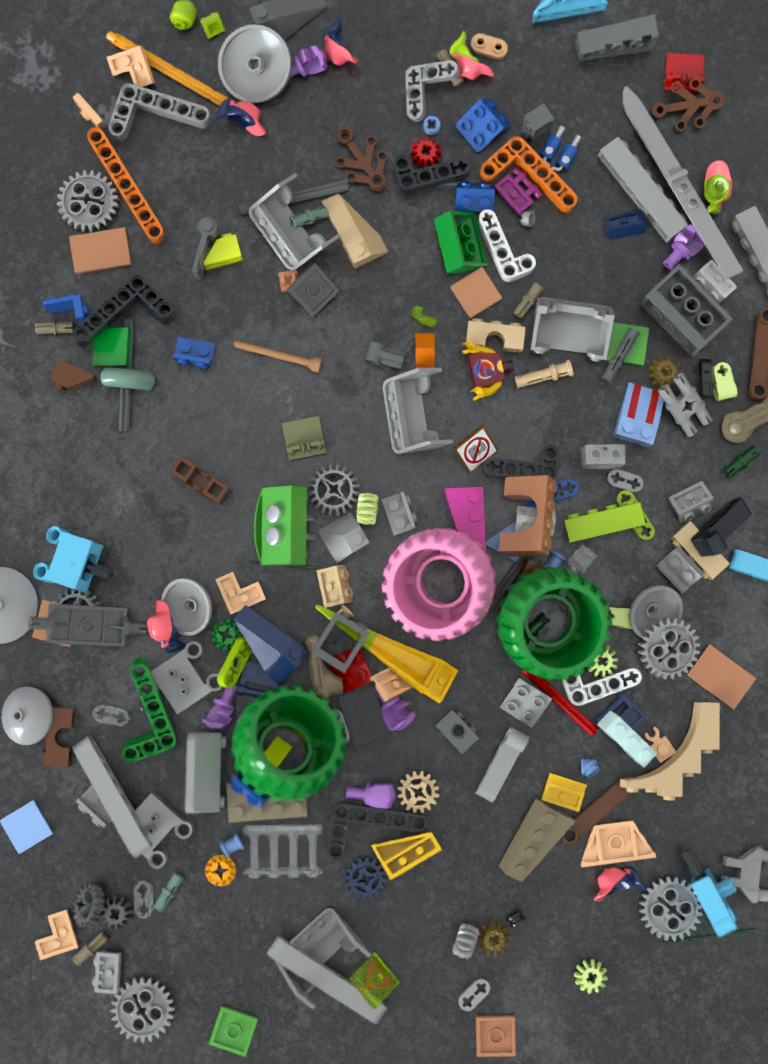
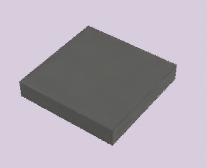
M313 263L287 288L290 294L311 317H314L340 291L316 263Z

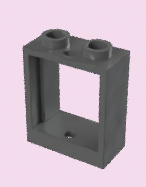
M341 611L340 614L335 612L311 650V653L345 673L369 635V632L366 631L368 627L360 622L354 624L349 621L351 617ZM337 619L362 634L345 663L320 649Z

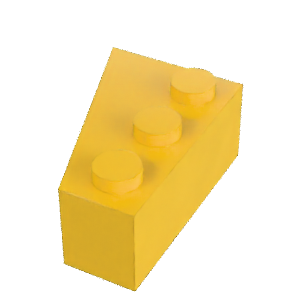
M432 832L371 845L390 880H394L442 851Z

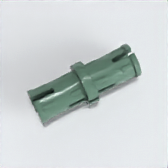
M323 205L316 209H307L299 215L291 216L289 220L291 226L295 229L302 225H311L317 220L327 218L329 214L327 208Z
M174 872L167 885L162 887V893L153 904V907L160 912H164L170 900L175 898V892L185 878L179 873Z

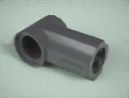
M370 342L365 361L401 370L405 353L386 348L385 345L377 342Z

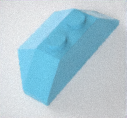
M542 0L533 13L532 22L606 10L608 0Z

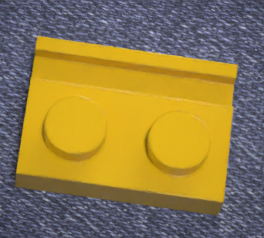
M549 773L541 800L579 812L587 785Z

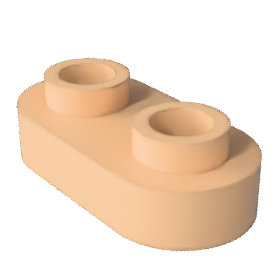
M476 34L471 40V49L478 55L501 60L507 54V44L501 39L485 34ZM483 41L484 44L479 45L477 42ZM500 46L502 49L496 50L495 47Z

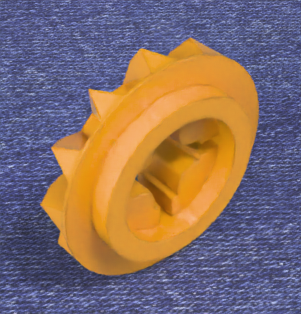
M216 855L207 862L205 875L214 886L223 887L231 883L235 878L236 865L230 857ZM219 862L223 869H229L223 872L222 879L219 873H213V871L218 869Z

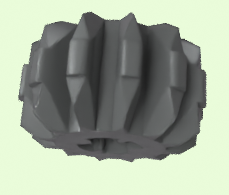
M114 896L112 900L106 899L107 905L103 904L105 912L100 913L101 917H105L102 924L108 921V929H111L113 925H115L116 930L120 929V925L125 928L127 926L126 921L132 920V917L128 914H132L133 909H127L131 903L127 902L124 904L125 897H122L119 902L117 896ZM114 909L115 911L117 909L120 911L119 915H113Z

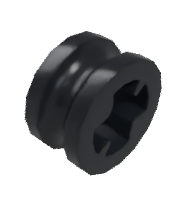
M517 910L506 917V920L510 921L511 928L526 919L525 916L521 915V910Z

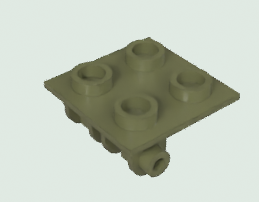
M319 416L282 423L289 460L326 453Z

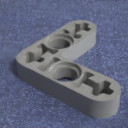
M452 60L412 66L407 70V115L412 121L420 122L426 115L425 84L456 79L460 74V67L456 62ZM452 66L455 70H452L451 74H449L447 71ZM433 68L437 69L436 76L430 78L428 75L429 71ZM415 72L418 74L415 78L417 84H415V80L411 77L414 76ZM420 90L419 97L413 99L411 97L412 92ZM416 107L420 111L417 113V116L413 114L414 112H416Z

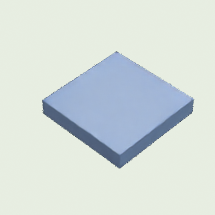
M35 800L0 820L18 854L54 834Z

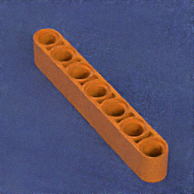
M94 127L90 129L87 133V138L147 237L154 244L162 243L165 239V232L104 132L100 128ZM101 136V140L98 142L93 141L94 137ZM110 151L111 155L109 157H103L105 152ZM114 168H121L120 172L112 173ZM124 183H131L128 189L122 188ZM136 198L141 199V201H140L139 204H137V205H133V204H132V201H133L134 199H136ZM145 214L150 215V218L147 221L141 220L142 216ZM154 230H160V234L158 236H151V233Z

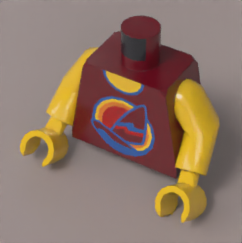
M472 341L462 343V345L467 346V350H463L462 353H471L468 355L474 389L470 392L477 394L473 400L476 401L481 397L493 395L502 387V382L505 380L504 373L514 371L513 361L502 362L500 353H496L488 347L474 344Z

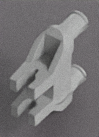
M756 846L739 858L723 856L722 864L737 867V876L721 875L720 882L731 878L734 882L733 885L738 887L751 903L756 904L758 901L768 902V890L759 888L761 863L768 862V850H764L761 846Z

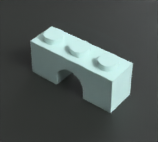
M609 711L597 724L643 768L657 754L612 711Z

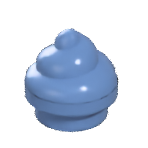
M582 758L581 773L583 776L588 778L595 776L600 770L598 762L594 759Z

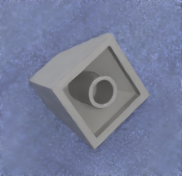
M351 512L318 530L336 563L341 562L370 544Z

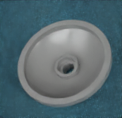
M189 578L174 580L166 586L161 601L168 604L170 617L173 618V625L177 632L186 636L202 632L209 624L212 615L211 600L204 587L197 581Z
M655 585L645 589L636 597L630 609L629 622L632 630L639 637L641 635L646 636L647 633L644 629L651 630L650 623L657 625V619L664 622V617L670 620L672 617H675L678 621L683 613L682 600L679 594L668 586Z
M21 687L14 690L7 697L2 708L3 728L8 737L15 743L32 745L40 742L50 731L53 722V708L47 695L35 687Z

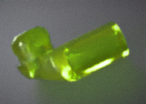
M415 305L413 311H411V316L424 325L435 327L437 318L422 314L423 308Z

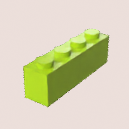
M631 500L624 502L625 506L618 508L614 504L606 506V510L598 512V509L586 511L587 515L580 517L579 513L568 515V519L564 521L569 542L646 525L641 503Z

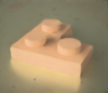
M142 45L107 57L113 76L130 71L134 85L144 87L155 83Z
M234 572L215 579L230 615L239 612L245 605L250 607L266 600L259 582L241 589Z
M68 909L48 915L53 934L35 940L40 960L79 947Z

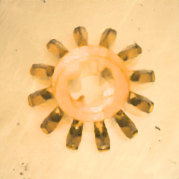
M660 356L659 361L654 360L652 362L654 366L649 367V370L653 372L649 374V378L655 377L652 383L660 382L659 388H662L664 383L665 385L668 384L669 387H671V383L676 384L673 378L677 377L679 374L677 371L681 369V366L675 367L677 360L670 362L671 356H668L666 360L663 356ZM664 368L667 369L666 372H669L666 376L663 375L664 372H661Z
M490 922L489 929L486 925L482 926L485 932L479 931L478 935L483 938L477 939V943L482 944L480 946L481 951L487 949L486 955L489 956L491 951H493L494 956H498L497 950L505 953L502 946L509 947V943L505 940H509L510 935L505 934L508 931L506 927L501 929V923H497L494 928L493 922ZM496 935L498 941L491 943L489 937Z

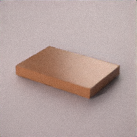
M125 227L69 236L75 274L132 266Z
M710 644L707 645L698 660L693 664L694 667L686 674V676L732 710L736 708L756 680L754 676Z

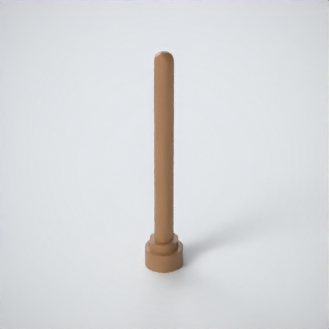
M238 340L233 342V346L238 349L308 366V369L319 373L321 370L323 358L311 357L308 359Z

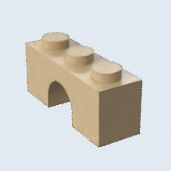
M482 319L468 321L466 342L472 341L474 344L485 346L486 339L489 336L497 335L503 341V351L522 353L525 327H521V324L510 323V325H503L500 321L485 323Z
M689 521L670 537L673 541L672 545L675 548L679 546L705 573L704 579L712 580L730 563L721 554L705 557L699 555L690 541L699 530Z

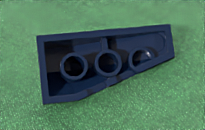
M247 605L233 618L243 638L251 647L253 655L260 662L264 673L278 685L308 654L295 640Z

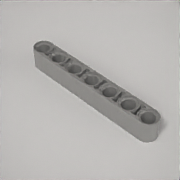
M88 735L75 744L72 749L128 850L135 858H138L153 847L152 840L97 743Z
M280 936L276 938L267 952L272 959L376 1025L388 1009V1006L368 992L363 991L354 983Z

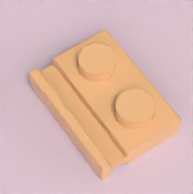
M390 668L370 678L371 681L374 680L376 683L375 687L384 702L413 688Z

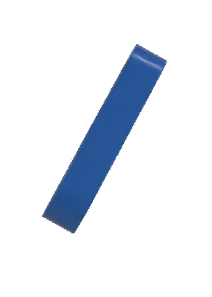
M567 479L556 482V486L560 485V489L567 486L566 483L574 486V489L571 490L572 493L563 491L561 492L563 496H560V490L557 487L554 501L574 496L578 491L576 481ZM528 500L524 501L527 506L536 507V503Z

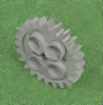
M83 170L82 176L76 172V178L69 176V183L63 181L66 187L59 188L63 194L57 195L58 199L62 200L57 202V205L62 207L58 211L60 214H64L62 218L64 221L68 220L69 226L74 224L75 230H78L81 226L83 232L88 227L93 232V227L100 230L101 224L107 227L106 220L113 221L110 215H117L113 208H119V205L115 203V201L119 200V197L115 195L117 190L113 188L114 184L112 182L108 183L109 179L107 176L102 179L100 172L95 176L93 170H91L89 175ZM78 188H85L83 193L76 194ZM98 190L103 191V194L100 197L95 196V193ZM81 206V210L73 212L74 207ZM94 209H100L99 214L92 215Z
M664 617V622L657 619V625L650 623L652 629L645 628L644 630L647 635L640 636L644 639V642L638 643V645L643 647V649L638 650V653L643 655L639 658L642 662H645L643 667L649 668V673H654L658 678L661 676L665 680L668 676L674 679L675 674L681 677V671L688 673L687 667L693 668L694 666L691 662L698 660L694 655L700 653L696 650V647L700 646V643L695 642L699 638V636L694 634L696 630L690 628L691 625L687 622L684 623L682 619L677 621L675 617H672L671 620ZM671 631L670 637L666 639V633ZM685 642L684 648L679 650L680 645ZM659 646L658 652L653 654L654 648ZM673 657L672 663L667 665L668 660Z
M666 876L664 882L659 877V884L652 881L653 888L647 887L648 894H641L645 901H639L644 906V908L639 909V912L645 915L640 918L642 921L647 920L644 926L646 928L651 927L649 931L651 934L657 931V938L663 935L664 940L667 941L669 936H671L672 940L676 941V936L678 935L683 940V933L690 936L689 929L696 930L693 924L701 923L697 916H703L698 911L703 906L697 903L699 899L695 896V891L690 890L692 888L691 884L688 883L685 886L686 880L681 879L678 883L676 876H674L672 881L669 876ZM668 890L674 891V896L671 899L665 898V893ZM660 896L670 906H673L684 917V920H681L671 912L657 897ZM685 902L688 903V910L681 912L680 906ZM656 905H661L662 909L659 914H653V908ZM676 918L675 926L669 927V919Z
M142 976L140 982L134 977L133 984L126 981V988L120 986L121 993L114 995L118 1000L111 1002L112 1005L116 1006L110 1010V1012L116 1013L112 1020H118L115 1028L121 1026L120 1034L127 1032L126 1039L132 1035L134 1036V1042H136L138 1037H141L142 1043H144L146 1037L151 1042L153 1035L159 1038L161 1036L160 1031L163 1033L167 1031L164 1025H171V1021L168 1019L174 1018V1014L170 1013V1011L175 1010V1006L170 1005L174 998H168L171 991H164L165 984L161 987L158 986L160 980H157L154 984L152 983V977L145 981L144 976ZM142 992H149L151 994V999H144L142 997ZM125 1002L133 1003L134 1009L128 1010L125 1007ZM140 1007H142V1008L146 1007V1008H147V1010H146L145 1012H144V1011H141V1012L139 1011ZM152 1009H159L161 1011V1016H154L152 1014ZM135 1020H143L144 1026L138 1027L135 1024Z

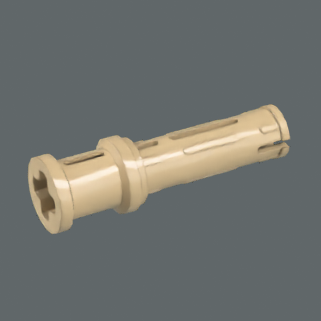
M566 360L565 363L550 364L549 368L515 376L514 378L517 388L550 379L556 381L558 378L567 375L571 377L573 376V369L570 360Z

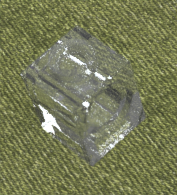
M581 544L566 561L569 565L567 568L583 574L597 555Z

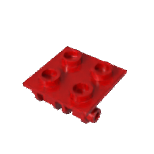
M667 53L664 90H670L671 83L678 81L687 91L699 92L689 87V81L692 78H698L701 84H704V55ZM697 80L692 82L694 88L698 86ZM677 83L673 85L675 91L679 90V84Z
M354 647L333 657L345 663ZM361 648L345 673L329 664L332 673L343 680L342 694L372 682L370 678L373 675Z

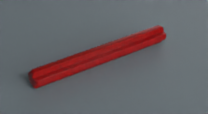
M522 670V673L546 695L551 697L586 732L593 736L598 731V727L548 681Z

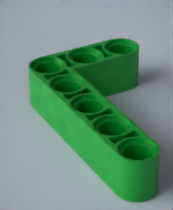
M144 658L133 660L131 664V677L153 731L124 742L122 758L128 763L170 750L176 745L175 728L149 663ZM141 666L145 670L143 672H137L135 668ZM150 684L152 687L150 689H144L142 688V685ZM151 701L158 702V705L151 706L149 705V703ZM162 718L165 720V722L158 723L156 722V720ZM169 735L172 739L165 740L163 737ZM152 742L154 745L147 747L145 743ZM128 749H134L135 752H134V753H128L126 750H128Z

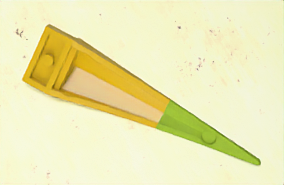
M320 605L315 606L317 610L330 620L335 614ZM337 619L335 624L358 642L362 634ZM366 629L369 635L362 644L365 649L418 692L424 693L437 703L442 702L458 672L456 668L442 659Z

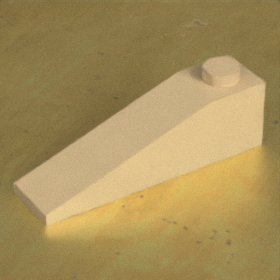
M339 193L322 201V204L328 210V216L336 233L340 235L339 239L354 269L388 253L381 236Z

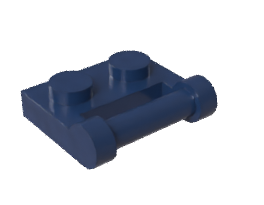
M247 661L242 671L237 695L243 696L244 694L259 697L266 692L245 687L247 681L270 686L272 690L279 687V685L264 673L261 664Z
M621 691L617 695L618 698L601 715H598L595 720L599 723L609 711L614 713L625 703L628 707L619 717L634 730L647 716Z

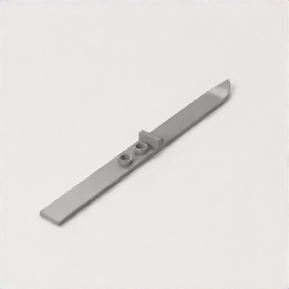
M625 86L623 89V106L626 114L723 276L728 280L743 273L742 267L687 178L688 171L681 168L643 103Z

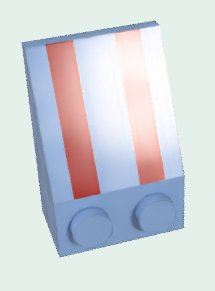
M629 382L613 437L645 447H651L655 440L664 402L660 393L657 390Z

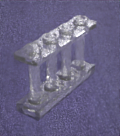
M323 824L245 825L244 835H249L251 841V868H246L244 875H249V878H260V875H268L269 878H279L280 874H288L290 878L299 877V874H307V877H319V874H323V867H317V837L323 833ZM299 834H307V838H309V868H297V838H299ZM260 835H268V838H270V868H258V838H260ZM280 835H287V838H289L290 868H278V838H280Z

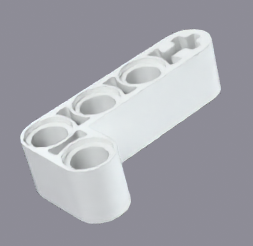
M488 209L482 211L479 216L478 225L501 279L505 282H512L531 274L536 265L534 256L524 254L514 258L496 214ZM485 217L487 218V220H490V224H488L487 221H484ZM491 234L498 235L499 240L493 241L490 239L489 236ZM504 251L507 257L500 258L497 252ZM522 262H530L531 267L524 268L522 266ZM511 268L514 274L509 276L505 274L504 270Z
M628 668L586 684L582 683L580 675L575 677V681L572 684L567 683L566 680H561L569 702L579 706L636 686L640 683L642 676L639 670ZM630 673L635 674L636 676L633 678V681L622 680V678L629 677ZM612 678L618 681V686L615 689L609 686V681ZM593 685L599 686L600 692L598 695L594 696L591 693ZM576 691L582 694V699L579 702H575L572 697Z

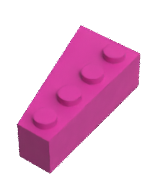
M483 487L445 488L444 493L455 531L467 533L470 535V539L473 541L477 540L482 545L481 549L486 554Z

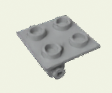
M519 678L514 683V687L500 708L533 728L552 698Z

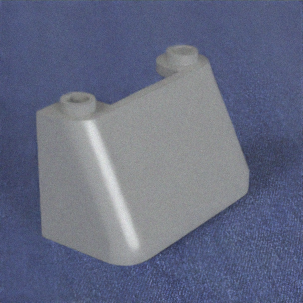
M538 297L530 348L539 354H544L545 351H549V348L587 353V356L592 361L600 362L601 360H607L614 322L613 309L605 305Z

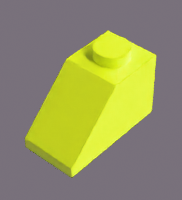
M224 234L216 240L204 260L206 270L243 261L236 234Z
M276 736L264 754L267 760L274 767L278 768L292 749V746L279 736Z

